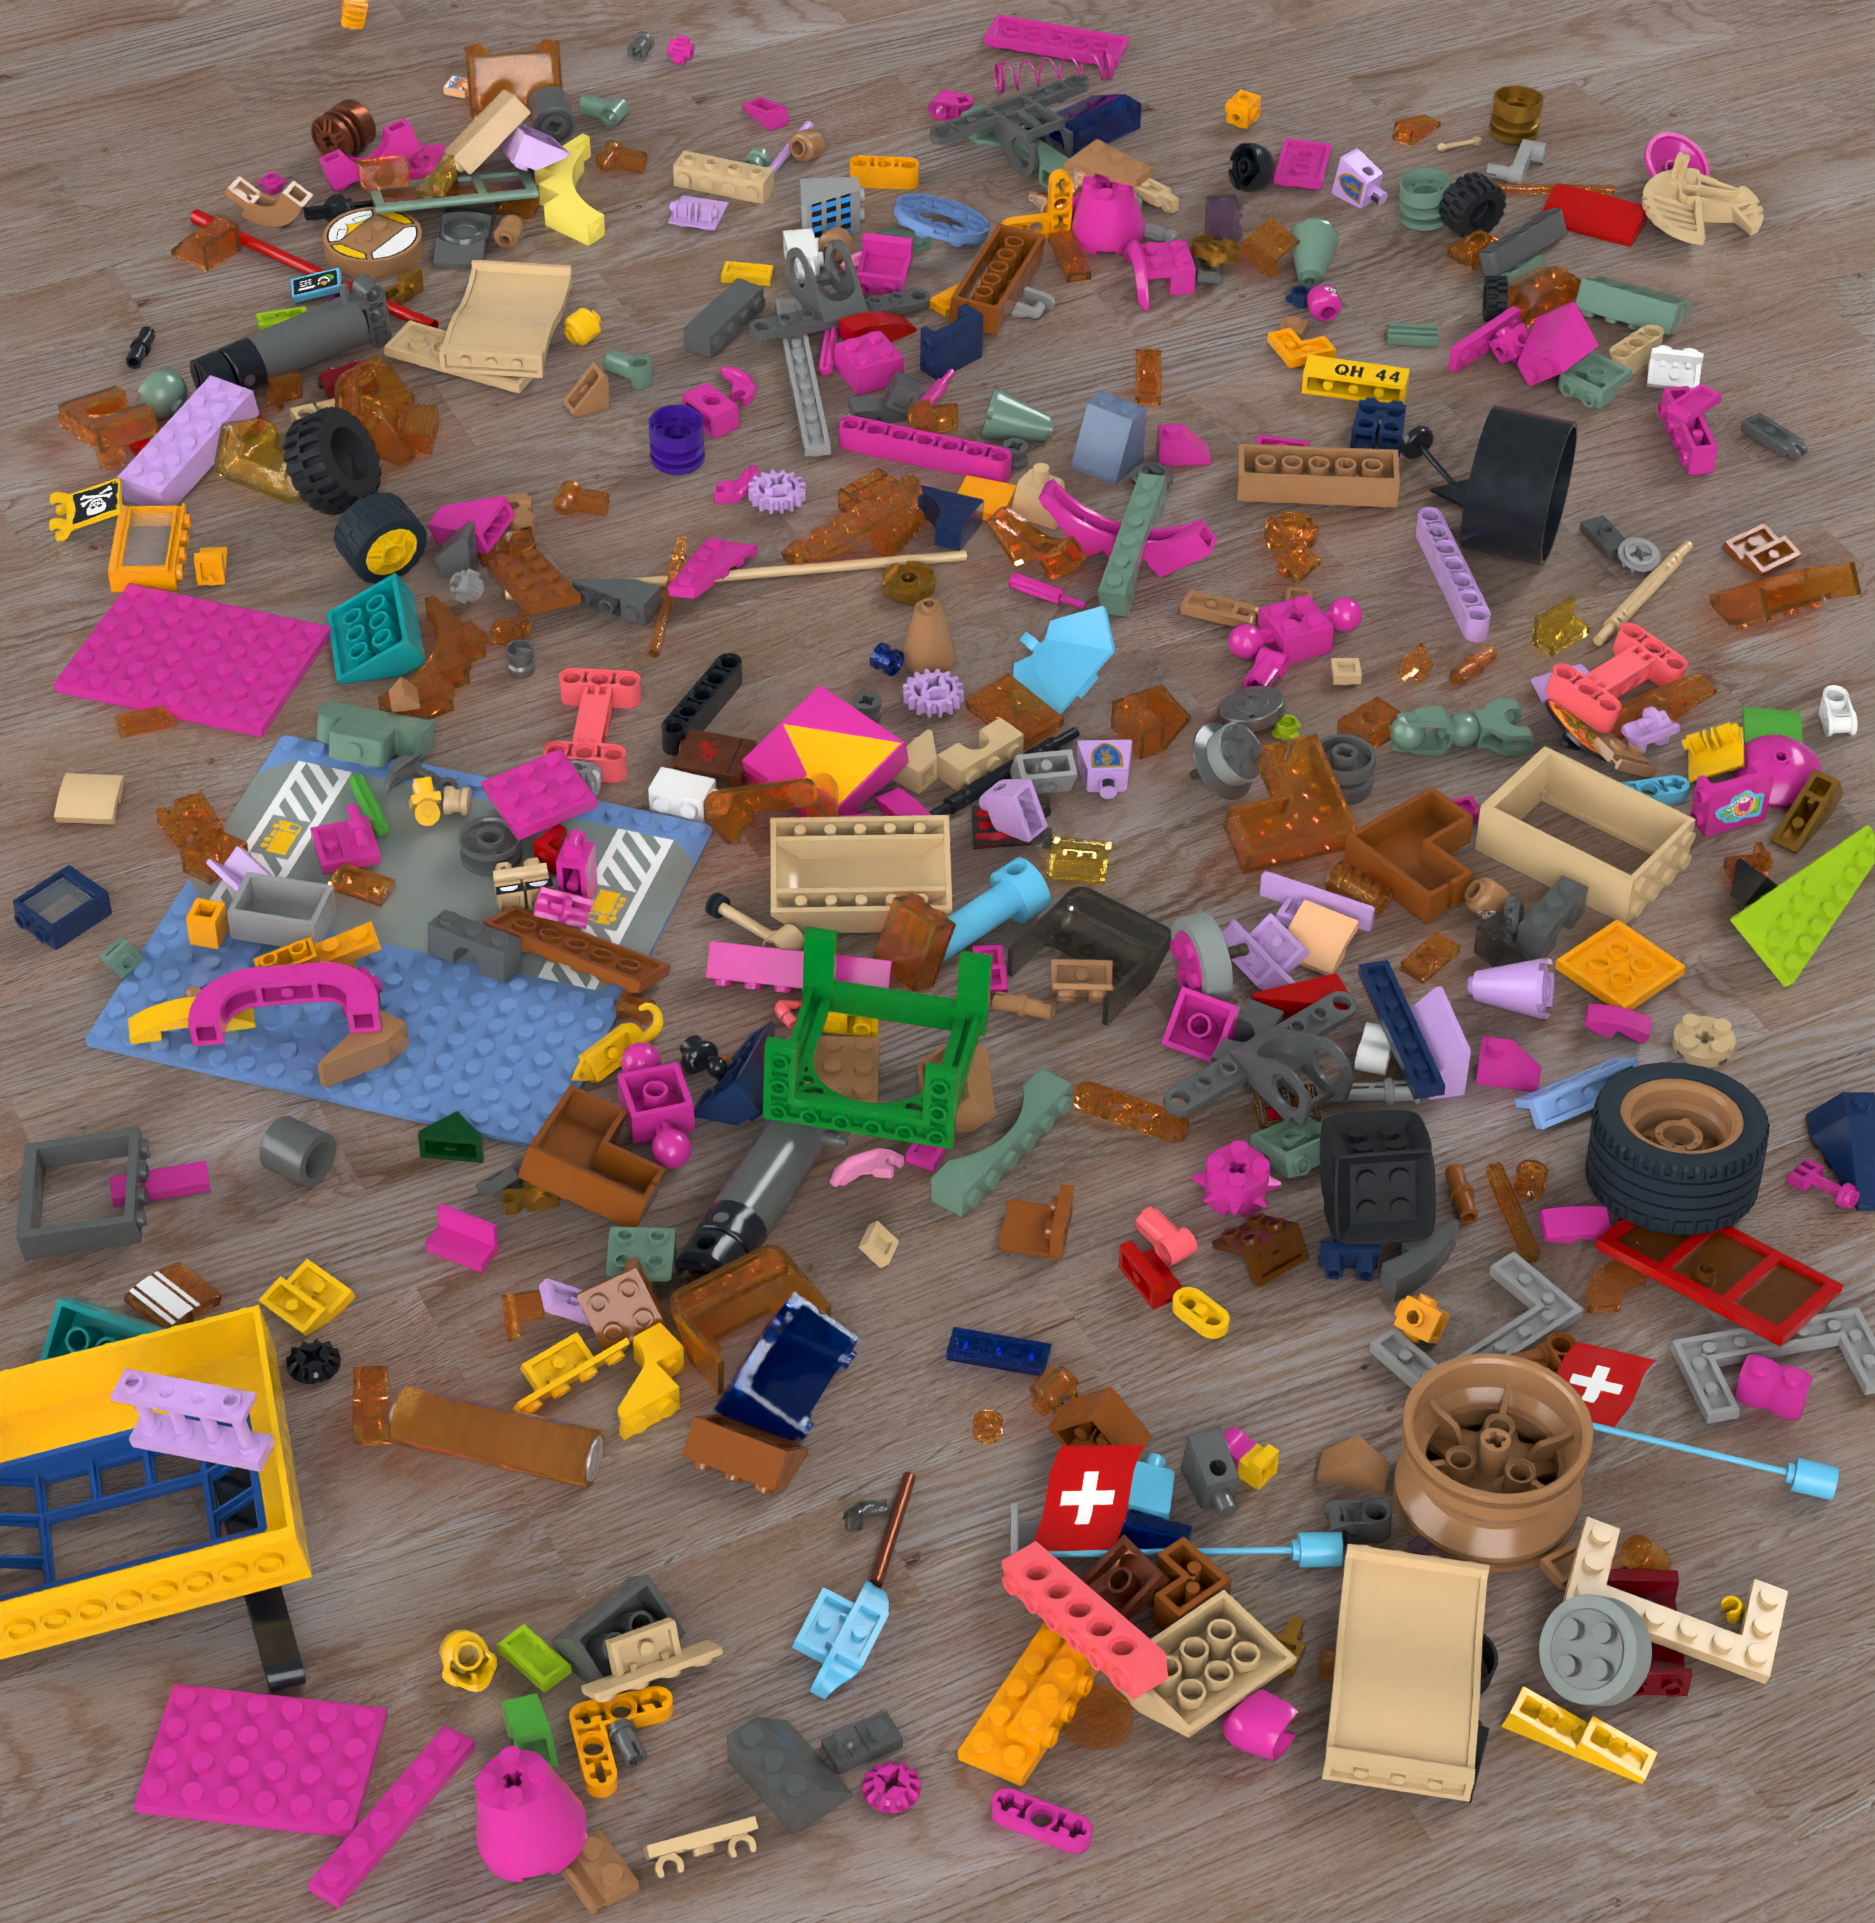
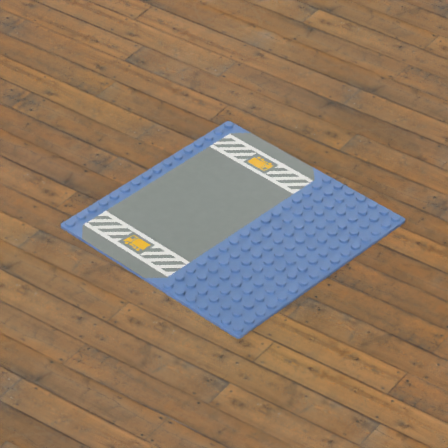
M284 735L279 739L141 951L140 954L145 960L124 977L85 1037L87 1046L428 1125L458 1111L482 1137L529 1147L569 1085L571 1084L580 1089L583 1088L586 1081L571 1080L579 1063L578 1055L613 1030L631 993L625 991L619 985L601 982L595 976L588 973L575 972L571 970L570 966L545 960L544 956L536 953L521 951V969L505 983L479 974L477 958L470 950L455 963L429 955L428 923L444 910L455 912L458 915L479 921L482 924L483 921L498 914L493 877L480 876L468 871L461 862V847L459 844L460 831L468 822L485 816L501 817L482 788L481 782L489 778L421 763V768H426V770H430L431 773L433 772L441 778H453L457 781L460 790L463 787H470L472 792L469 816H462L456 812L452 815H445L442 798L438 806L440 809L438 822L430 827L422 826L415 819V810H410L409 799L411 795H414L412 783H414V779H418V776L393 787L389 795L386 793L385 780L392 763L397 758L392 757L382 768L329 758V744ZM361 773L364 775L389 823L388 828L390 831L387 835L383 834L379 837L374 834L381 856V863L323 875L310 828L349 820L347 806L353 803L358 805L360 814L366 817L349 785V777ZM597 800V808L559 823L567 828V837L571 830L577 829L586 835V841L595 842L598 887L593 897L594 902L589 913L586 929L572 925L568 926L650 957L714 833V827L711 824ZM552 827L522 839V859L517 867L523 866V862L526 859L534 858V841ZM236 846L245 849L273 876L334 885L337 913L325 939L372 921L382 949L356 959L355 963L358 970L366 967L372 976H378L383 989L379 993L380 1010L407 1022L409 1045L406 1050L386 1065L326 1088L321 1086L318 1062L350 1034L348 1020L342 1012L341 1005L332 1002L253 1007L256 1028L225 1032V1044L193 1046L189 1028L161 1031V1041L131 1045L128 1019L133 1015L154 1005L181 998L190 986H198L202 990L209 983L225 974L256 967L254 958L282 948L280 946L231 939L230 930L219 949L190 945L186 916L196 898L225 902L226 910L228 911L237 893L206 864L209 858L224 865ZM548 872L554 889H558L557 875L555 876ZM525 900V909L528 910Z

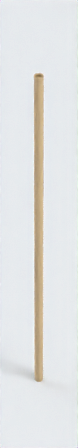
M966 550L735 569L729 570V575L724 579H716L714 582L887 568L897 562L898 566L907 565V561H918L925 564L967 561ZM676 575L629 579H638L659 587H665L672 582ZM505 590L506 600H513L510 594Z

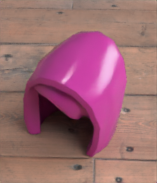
M1258 1689L1228 1711L1222 1719L1220 1726L1225 1738L1235 1748L1253 1756L1276 1761L1296 1737V1733L1285 1728L1296 1718L1298 1710L1269 1692Z

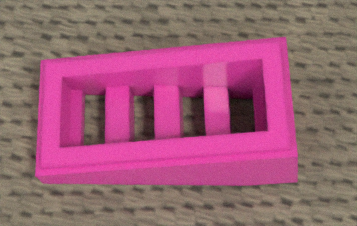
M758 97L742 105L745 112L770 131L789 124L787 109L781 104Z

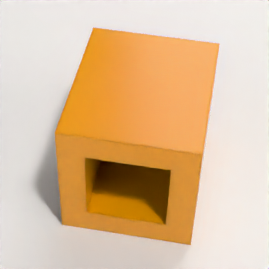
M196 898L186 916L190 945L213 949L220 948L229 931L225 902Z

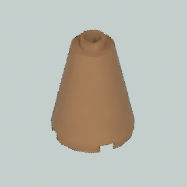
M925 598L915 605L901 651V664L907 672L913 675L915 672L925 673V669H928L930 673H934L936 669H940V673L943 674L951 671L955 665L956 652L943 605L933 598Z

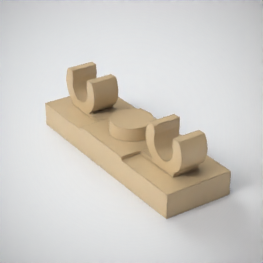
M752 1816L646 1845L643 1848L646 1861L658 1859L655 1863L654 1871L656 1876L661 1879L665 1877L663 1871L665 1861H672L676 1866L678 1874L684 1872V1862L680 1856L676 1855L679 1853L692 1851L693 1857H698L715 1852L714 1844L727 1840L729 1842L727 1843L726 1850L731 1859L737 1857L735 1845L738 1841H743L747 1844L749 1854L756 1852V1842L747 1833L758 1829L756 1817Z

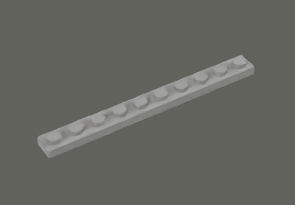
M796 298L775 299L776 315L802 310L801 303ZM803 334L783 338L781 341L805 457L831 455V444L808 335Z

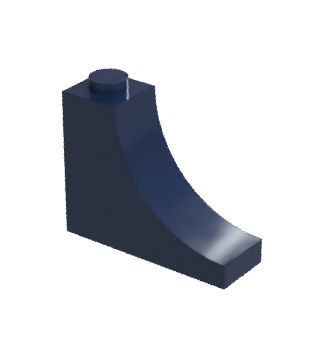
M908 482L905 486L903 510L925 518L936 528L935 545L960 551L982 524L983 499Z

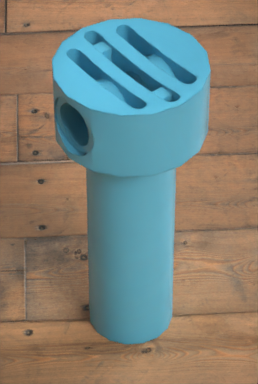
M1021 857L1011 860L991 874V888L919 934L916 937V944L924 959L929 964L938 966L1010 918L1020 924L1026 923L1049 908L1051 896L1048 886L1034 865Z

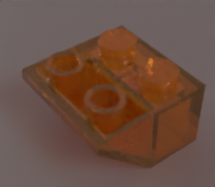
M1162 684L1112 701L1111 728L1122 740H1132V751L1140 760L1165 751L1191 719V716Z

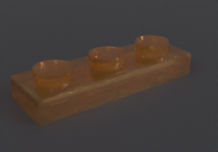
M1059 231L1048 234V243L1066 282L1091 280L1090 267L1073 232Z

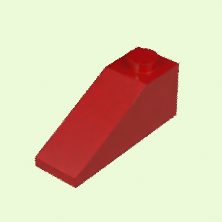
M1334 973L1252 993L1251 1000L1284 1011L1283 1021L1333 992H1349L1338 974ZM1338 1002L1333 1004L1339 1010H1348L1345 1004L1342 1005V1002L1340 1004Z

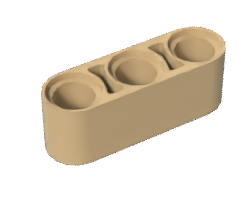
M1653 324L1641 327L1613 345L1609 350L1608 359L1631 369L1632 373L1636 372L1649 363L1652 348L1662 345L1663 328Z

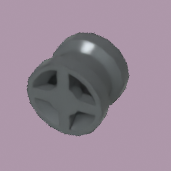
M1020 438L1005 440L1002 447L1010 450L1012 453V470L1024 469L1028 465V457L1026 455L1029 448L1028 443Z
M863 691L856 694L853 698L854 708L878 724L881 721L880 696L872 691Z

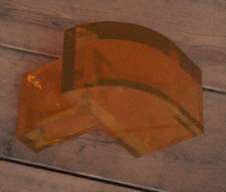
M929 399L919 401L908 410L907 427L932 433L958 430L957 403L931 405Z

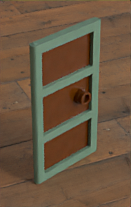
M522 169L368 184L369 195L376 214L539 197V191L529 172Z

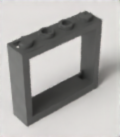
M139 1127L25 1144L16 1236L25 1260L142 1242V1227L147 1226L146 1213L143 1210L144 1205H148V1192L145 1182L150 1180V1172L146 1160L151 1158V1153L149 1150V1140L143 1139ZM128 1156L123 1216L41 1228L46 1168Z

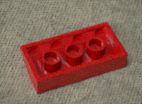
M1561 183L1555 184L1542 210L1544 212L1553 208H1561L1567 231L1632 247L1646 225L1648 218L1642 204Z

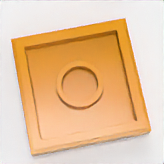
M966 475L957 493L983 499L982 520L1002 523L1014 500L1017 485Z

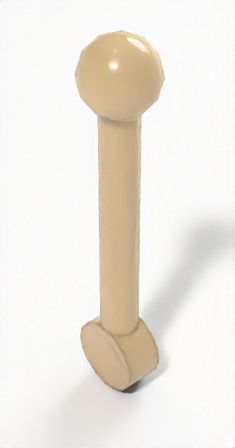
M1475 136L1471 140L1449 144L1439 143L1437 150L1444 152L1446 149L1459 146L1481 145L1482 138Z

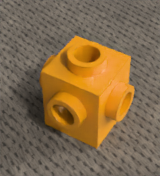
M1240 89L1226 102V123L1235 125L1237 128L1248 129L1260 117L1261 95Z
M1420 1293L1419 1297L1407 1295L1406 1299H1402L1395 1310L1394 1315L1397 1318L1393 1325L1402 1329V1334L1412 1342L1419 1344L1420 1340H1423L1427 1343L1438 1344L1452 1314L1437 1307L1439 1301L1426 1294Z

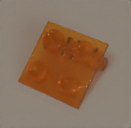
M1271 216L1239 244L1241 247L1240 255L1261 274L1265 272L1267 276L1274 277L1279 273L1276 262L1300 241Z

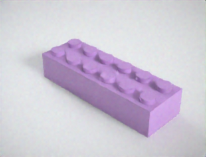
M210 375L117 476V478L120 477L122 480L124 500L140 506L178 505L259 415L254 392Z

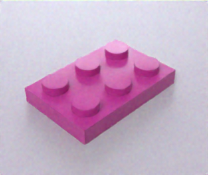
M1285 138L1274 175V184L1283 187L1322 190L1332 152V144Z

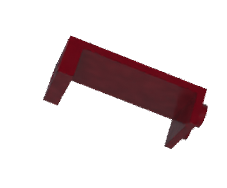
M1610 1569L1606 1585L1677 1611L1678 1570ZM1651 1642L1652 1659L1649 1672L1639 1690L1632 1696H1688L1693 1674L1692 1668H1685L1683 1653Z

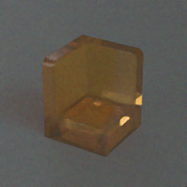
M540 1290L501 1295L507 1342L521 1340L519 1322L545 1318Z

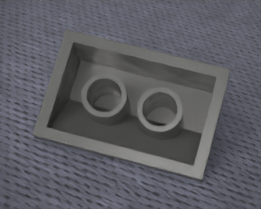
M642 1575L628 1577L551 1639L560 1655L571 1664L572 1672L586 1683H590L612 1675L605 1640L668 1617L675 1620L679 1639L686 1633L650 1576Z
M755 1717L727 1735L728 1762L792 1835L852 1798V1792L787 1720Z

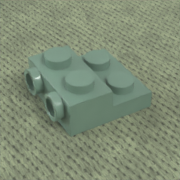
M1591 351L1564 373L1560 374L1558 389L1566 397L1571 396L1581 400L1586 407L1602 409L1615 399L1616 390L1631 379L1632 370Z
M1311 1117L1308 1118L1307 1124L1302 1127L1295 1120L1289 1124L1283 1121L1250 1135L1252 1147L1269 1157L1271 1169L1286 1178L1303 1176L1310 1169L1320 1166V1132L1322 1124Z

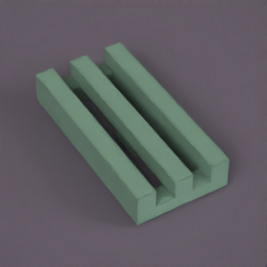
M1389 322L1387 324L1388 345L1438 347V325Z

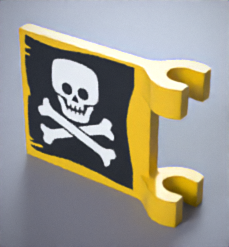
M120 477L72 494L54 492L50 495L51 505L62 503L56 506L57 515L67 513L66 519L53 518L49 521V529L51 531L61 529L55 532L57 542L66 540L75 529L122 514V480Z

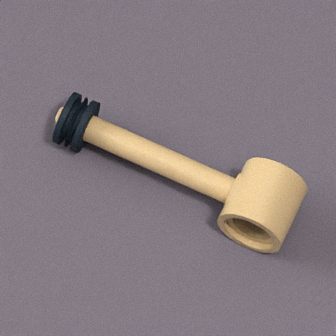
M719 892L712 894L706 902V913L716 919L725 916L764 939L763 947L796 951L804 949V937L799 929L792 924H785L779 930L772 931L731 907L730 899Z

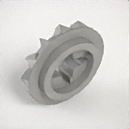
M1628 538L1620 544L1617 550V559L1622 561V568H1630L1631 573L1634 571H1639L1641 575L1647 571L1651 573L1660 563L1661 555L1658 548L1644 538ZM1635 551L1640 558H1643L1642 561L1638 560L1637 557H1633Z

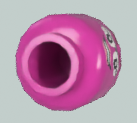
M1319 284L1313 287L1307 295L1310 313L1316 320L1330 321L1339 315L1342 309V302L1334 286Z

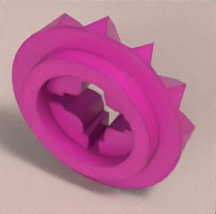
M889 1759L886 1764L879 1765L875 1763L870 1772H865L862 1792L867 1803L874 1809L885 1813H898L909 1809L917 1802L921 1793V1781L918 1778L916 1769L911 1770L908 1768L905 1761L901 1764H896ZM897 1778L898 1787L893 1786L885 1794L886 1783H890L893 1779Z

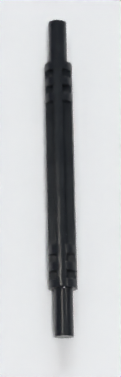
M1072 727L1057 737H1049L1022 754L1059 751L1062 746L1079 737L1080 733L1076 727ZM1014 758L945 798L943 804L932 809L929 813L931 815L954 814L980 799L998 781L1011 779L1010 769Z

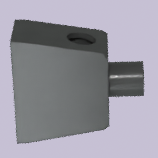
M1217 1427L1188 1435L1180 1469L1199 1507L1204 1510L1215 1507L1219 1517H1227L1234 1514L1238 1509L1234 1497L1239 1476L1221 1428Z

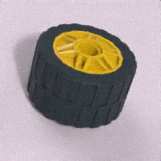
M378 492L357 500L340 517L334 531V542L339 553L360 579L373 584H377L394 573L398 576L407 574L419 562L427 545V533L424 526L399 496L389 492Z

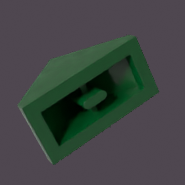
M458 1111L427 1126L418 1133L420 1158L484 1162L482 1135Z

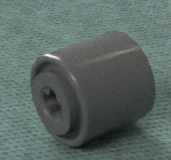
M552 86L539 88L532 93L528 99L527 108L531 112L529 115L533 128L551 135L557 142H562L569 138L574 131L575 120L568 95L562 89Z
M283 1116L274 1121L266 1131L260 1146V1161L263 1167L305 1187H313L323 1180L329 1172L336 1154V1142L332 1135L291 1116Z

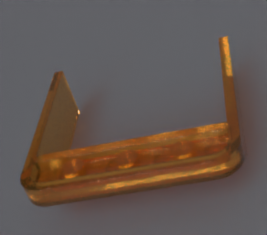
M1848 562L1785 572L1709 594L1711 606L1729 625H1735L1736 629L1752 626V623L1774 620L1776 619L1775 614L1783 612V616L1800 612L1799 607L1806 605L1807 609L1816 608L1823 605L1822 600L1857 596L1862 593L1855 563Z

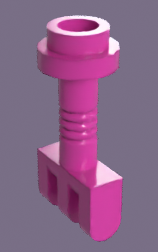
M1811 1159L1804 1160L1801 1165H1798L1792 1172L1786 1175V1180L1790 1185L1803 1192L1813 1185L1835 1197L1836 1205L1841 1208H1852L1859 1199V1192L1854 1185L1846 1183L1840 1186L1823 1177L1824 1166Z

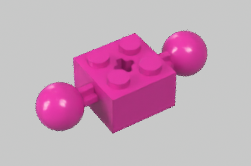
M1309 595L1274 603L1259 608L1257 627L1251 624L1236 626L1229 634L1228 647L1234 656L1240 659H1251L1257 656L1259 650L1265 644L1267 648L1290 655V664L1332 652L1334 629L1339 632H1350L1356 629L1362 620V609L1356 600L1349 597H1340L1334 600L1327 612L1324 613Z
M644 1042L634 1043L626 1048L622 1055L621 1067L624 1073L617 1074L618 1101L621 1108L628 1110L625 1121L633 1144L652 1141L651 1154L654 1161L664 1168L670 1170L678 1169L688 1162L692 1154L691 1141L686 1135L687 1133L695 1132L694 1104L679 1062L661 1065V1058L656 1048Z

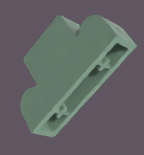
M329 700L317 710L316 738L320 742L329 744V758L382 768L394 755L399 757L404 755L413 756L417 752H421L422 754L418 759H422L434 748L435 721Z

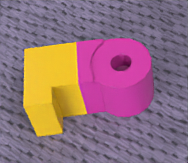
M1236 1427L1229 1428L1223 1435L1239 1478L1255 1489H1261L1277 1473L1280 1451L1270 1444L1262 1447L1249 1439L1242 1430Z

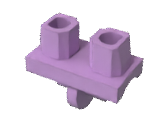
M1651 706L1643 710L1642 718L1622 725L1621 733L1628 739V743L1636 744L1643 750V753L1646 752L1648 744L1665 745L1669 743L1671 735L1680 731V725L1671 721L1664 710L1658 711L1655 707Z

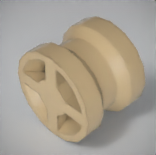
M446 786L443 797L444 814L452 815L456 812L462 816H469L472 803L471 788L463 787L460 790L455 789L453 786Z

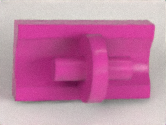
M541 885L533 916L586 929L594 900Z

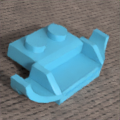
M866 1581L856 1602L853 1603L824 1587L822 1588L792 1646L793 1649L823 1664L809 1692L826 1700L834 1689L848 1683L860 1673L890 1614L888 1612V1597L884 1590Z

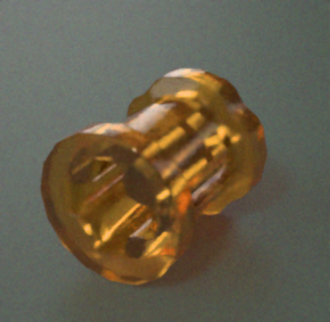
M625 991L622 992L617 1001L616 1015L620 1018L627 1016L639 1020L641 1025L647 1026L651 1022L653 1014L649 1010L639 1011L638 1008L644 1003L656 1005V1002L651 998L644 1000L632 996V993Z

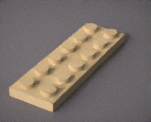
M408 321L384 346V355L440 371L439 348L444 342L447 331ZM442 372L519 394L533 379L531 377Z

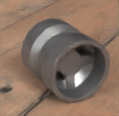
M523 639L509 642L506 646L508 674L517 679L532 676L535 672L533 644Z

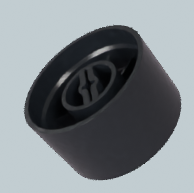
M1498 405L1492 407L1479 439L1468 482L1461 524V546L1463 549L1541 566L1545 565L1556 539L1568 494L1576 452L1577 422Z

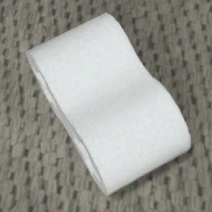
M1366 1022L1362 1040L1357 1050L1354 1069L1386 1076L1393 1051L1381 1024Z

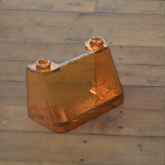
M543 40L536 46V52L489 55L488 49L480 44L464 47L470 116L473 119H476L503 90L515 95L526 108L528 99L539 88L552 86L563 90L559 40Z
M377 353L342 373L335 383V407L347 410L351 413V416H355L361 421L360 424L367 428L371 440H374L376 453H379L381 459L395 465H407L416 458L415 447L409 442L405 443L398 435V420L407 418L412 414L415 405V395L381 355Z
M826 772L734 784L712 791L705 798L703 805L704 820L726 844L740 843L741 832L746 827H755L754 813L807 807L808 817H839L838 786L832 776Z

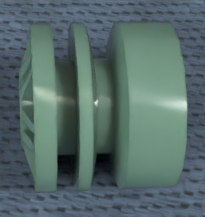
M1424 167L1410 170L1401 176L1399 180V197L1401 200L1399 203V215L1403 225L1419 231L1435 230L1445 225L1441 220L1439 210L1441 208L1440 202L1444 199L1443 195L1451 185L1448 174L1436 168Z

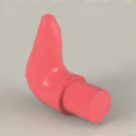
M779 1000L774 1006L776 1016L789 1029H793L796 1022L792 1010L801 1007L802 1000Z

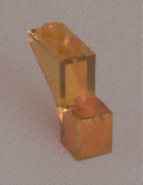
M1006 506L999 508L986 521V524L1014 566L1037 558L1051 580L1073 573L1087 559V556L1073 535L1067 538L1050 537Z

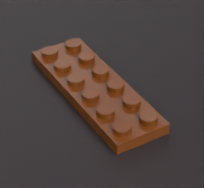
M516 905L483 921L484 925L521 938V951L539 954L544 956L545 960L570 966L571 970L575 972L588 973L595 976L601 982L619 985L629 993H640L669 976L670 964L563 923L533 916L532 911Z

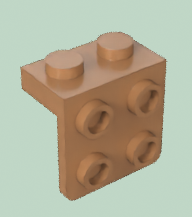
M1051 959L1050 997H1057V1002H1075V998L1079 997L1087 998L1089 1003H1105L1107 998H1112L1114 985H1112L1113 960Z

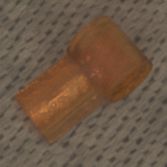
M610 140L599 151L595 161L597 166L604 171H612L614 168L643 173L647 163V154L644 151L624 148L617 141Z
M567 480L560 486L552 504L554 509L563 515H570L574 511L606 516L610 503V494L584 489L576 481Z

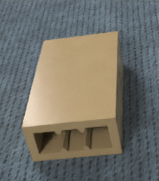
M503 90L444 150L448 155L446 161L460 173L465 171L471 175L531 112L515 95Z

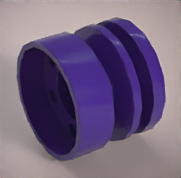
M668 405L653 412L649 418L650 461L653 466L659 471L671 475H684L701 467L705 460L704 419L700 412L685 405Z

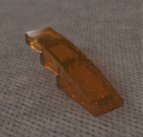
M1701 673L1669 682L1623 704L1611 732L1619 740L1625 738L1621 733L1622 725L1642 718L1643 710L1650 706L1655 707L1658 711L1664 710L1670 720L1674 722L1716 694L1717 689Z

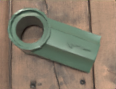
M586 93L582 95L578 105L579 112L582 115L600 119L608 127H615L628 115L630 110L627 102L620 97L608 100Z
M613 349L606 354L603 362L605 370L630 379V383L634 388L644 389L653 384L652 363L649 356L644 354L630 356Z

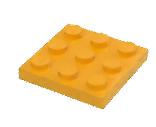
M1618 919L1558 958L1555 969L1605 1004L1634 1010L1682 977L1686 968L1684 964Z

